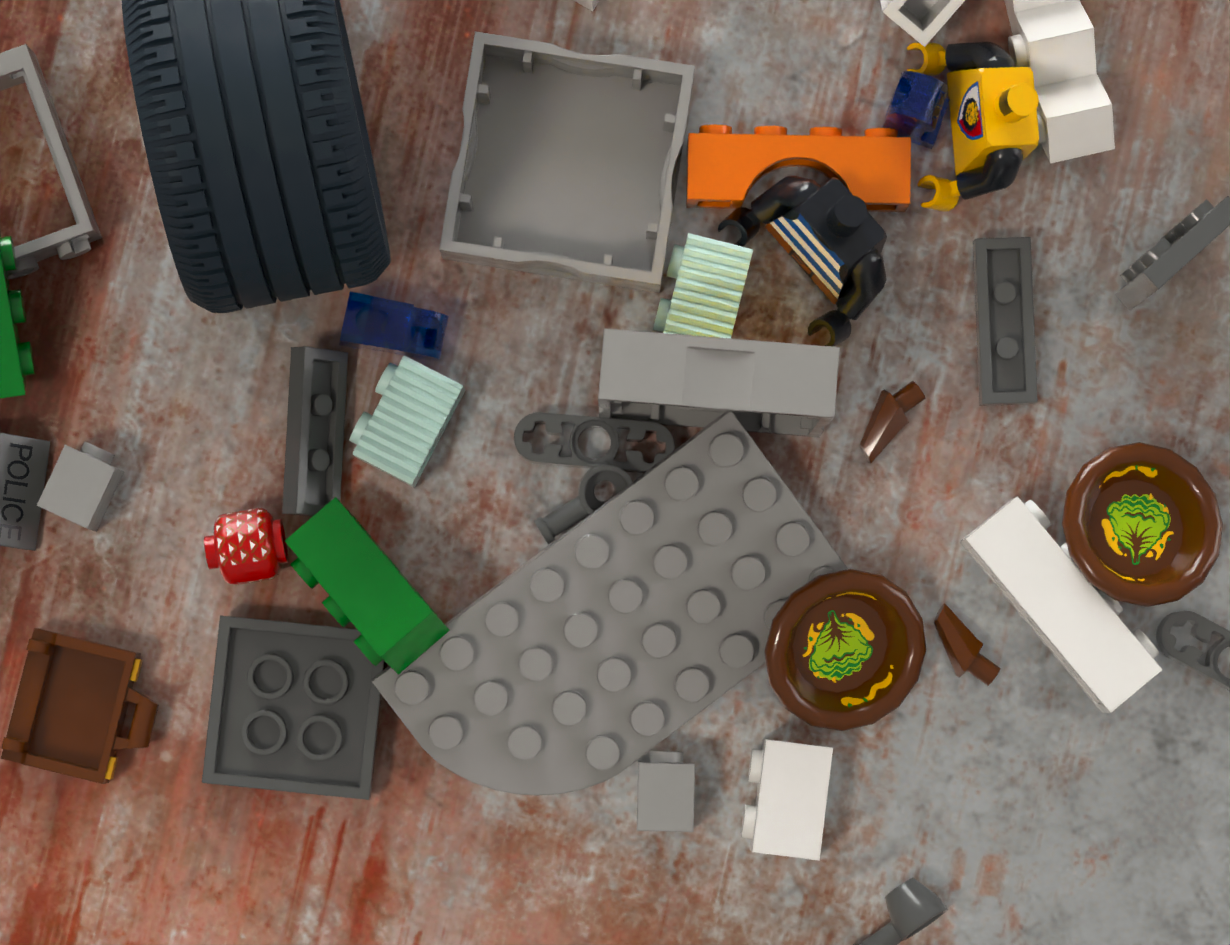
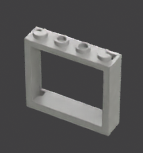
M26 44L0 53V91L24 82L26 83L76 225L14 247L17 270L8 271L9 279L23 277L39 269L38 261L57 254L60 260H67L85 254L91 250L90 242L102 238L37 56Z

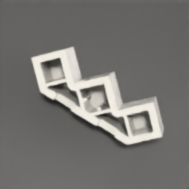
M1004 0L1013 35L1008 37L1010 56L1014 60L1015 67H1031L1033 71L1034 88L1039 98L1037 107L1038 143H1041L1050 164L1115 149L1112 103L1097 75L1094 27L1080 0Z

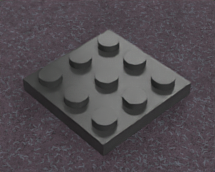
M220 615L202 783L370 800L382 699L381 693L372 683L371 679L385 669V661L383 660L375 667L354 643V640L361 635L357 629Z

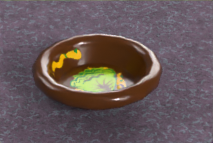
M1137 442L1109 447L1083 464L1066 492L1062 527L1069 555L1090 584L1114 600L1149 607L1178 601L1204 582L1219 557L1223 522L1216 494L1195 465L1171 449Z
M846 569L818 575L791 593L772 620L764 651L769 684L784 708L810 726L845 731L872 725L900 707L919 680L926 654L923 619L907 592L881 574Z

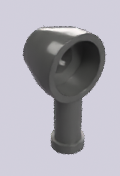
M601 464L595 466L582 477L576 498L544 518L538 517L534 520V523L549 544L555 540V536L583 520L589 514L591 515L597 508L608 501H600L595 497L594 488L597 483L603 480L610 481L614 487L613 497L633 483L630 476L623 469L614 465Z
M911 878L885 896L891 922L858 945H897L930 925L948 909L934 892L916 879Z

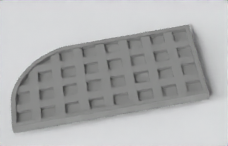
M727 410L634 480L632 484L597 508L595 512L591 515L589 514L446 622L445 625L450 631L399 675L388 666L371 680L420 746L435 761L453 773L481 786L513 794L539 796L578 791L603 783L621 773L766 662L764 651L772 620L791 593L818 575L848 568L733 412Z

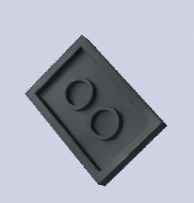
M1227 196L1215 207L1206 199L1120 275L1127 284L1115 295L1129 310H1132L1160 289L1230 226V197Z

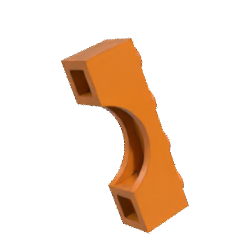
M711 124L700 126L699 133H688L686 208L737 209L742 207L747 194L757 181L768 173L786 167H805L818 171L829 179L832 177L839 179L852 195L864 201L868 212H905L910 205L911 137H898V130L870 128L864 131V136H842L841 128L814 127L809 129V135H787L786 127L758 126L754 128V134H732L731 126Z

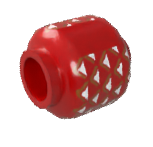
M264 508L219 515L214 524V535L204 537V549L209 570L219 568L222 578L230 585L274 579L279 574L280 564L288 563L289 561L282 519L273 520L272 515Z

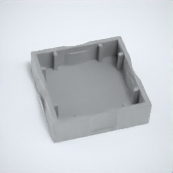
M475 31L462 108L464 115L462 141L459 157L451 175L439 248L442 258L444 260L660 293L695 66L623 54H582L561 48L553 43Z
M604 328L598 394L599 417L650 421L669 426L705 428L727 410H731L747 432L820 437L824 431V426L829 425L835 416L840 347Z

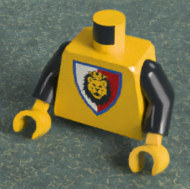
M916 42L910 44L907 50H921L924 56V63L920 69H907L910 75L935 76L940 74L945 69V66L951 71L947 73V85L957 178L952 181L933 175L922 177L918 181V187L936 189V193L931 201L921 203V206L946 212L955 207L959 196L964 200H968L1010 186L1017 176L1022 161L1038 146L1039 142L1037 120L1039 98L1034 88V77L1031 67H1015L1013 58L1003 48L993 42L948 44L946 50L938 43H928L925 47Z

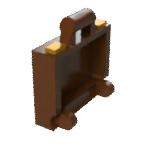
M34 628L32 638L28 641L26 649L28 653L6 737L3 739L1 759L96 783H109V780L113 779L118 760L115 757L117 749L149 747L159 704L133 689L134 681H138L143 661L140 659L141 653ZM129 702L136 703L128 738L120 737Z

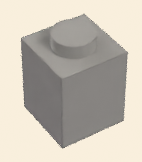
M84 441L80 451L64 445L36 506L97 532L124 471L111 466L114 454Z
M650 751V762L638 761L637 831L694 832L695 764L683 763V752Z

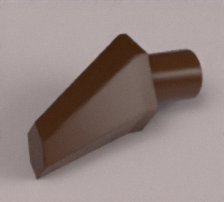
M911 381L893 395L885 389L881 391L860 443L862 452L870 464L897 433L909 423L905 413L926 399L924 393L914 381Z
M944 603L936 615L934 624L956 676L961 677L967 671L989 686L1001 668L979 653L983 643L974 636Z

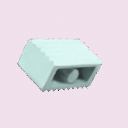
M688 233L685 247L674 244L667 277L677 280L672 300L660 299L653 330L668 334L731 338L753 249Z
M404 355L399 366L391 362L387 365L375 389V392L382 395V398L373 415L365 411L363 412L353 429L349 441L357 445L353 451V455L356 458L415 488L465 392V388L463 385Z

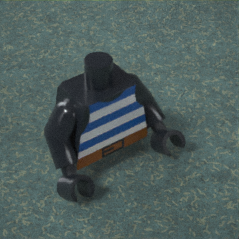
M794 175L787 176L751 202L752 209L746 207L735 209L719 224L718 231L720 232L727 225L736 226L740 230L742 237L734 245L744 247L759 232L760 222L767 224L765 228L827 298L838 307L837 310L829 311L813 320L808 327V335L811 336L825 326L831 335L830 342L825 346L835 347L850 336V319L857 320L885 286L887 279L881 252L887 235L884 229L869 214L864 201L852 195L839 179L832 177L818 184L812 179Z

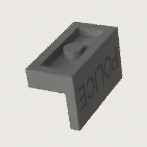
M0 433V546L36 551L41 508L36 505L45 486L50 441Z

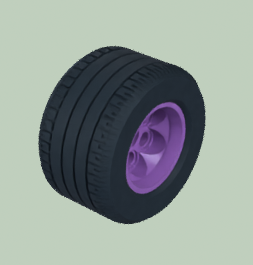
M122 0L127 54L148 164L172 257L189 300L211 313H229L242 310L243 305L248 309L276 303L277 297L280 302L308 297L310 296V290H312L314 295L343 290L344 284L350 289L365 286L376 281L391 263L375 166L340 0Z

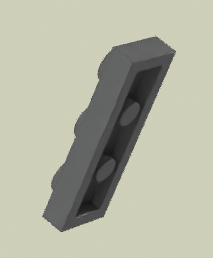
M1031 237L974 239L973 264L979 406L1036 404L1038 398Z
M307 346L291 347L282 514L313 517L335 497L339 501L341 499L348 352Z

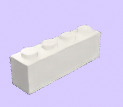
M1017 496L1009 500L962 539L960 543L1102 713H1111L1162 671V668L1154 660L1159 655V651L1140 629L1137 628L1131 633L1121 621L1118 615L1123 612V608L1117 600H1114L1099 589L1095 590L1086 580L1070 557L1067 543L1065 542L1062 546H1059L1046 531L1051 526V522L1044 512L1032 500H1028L1024 504Z

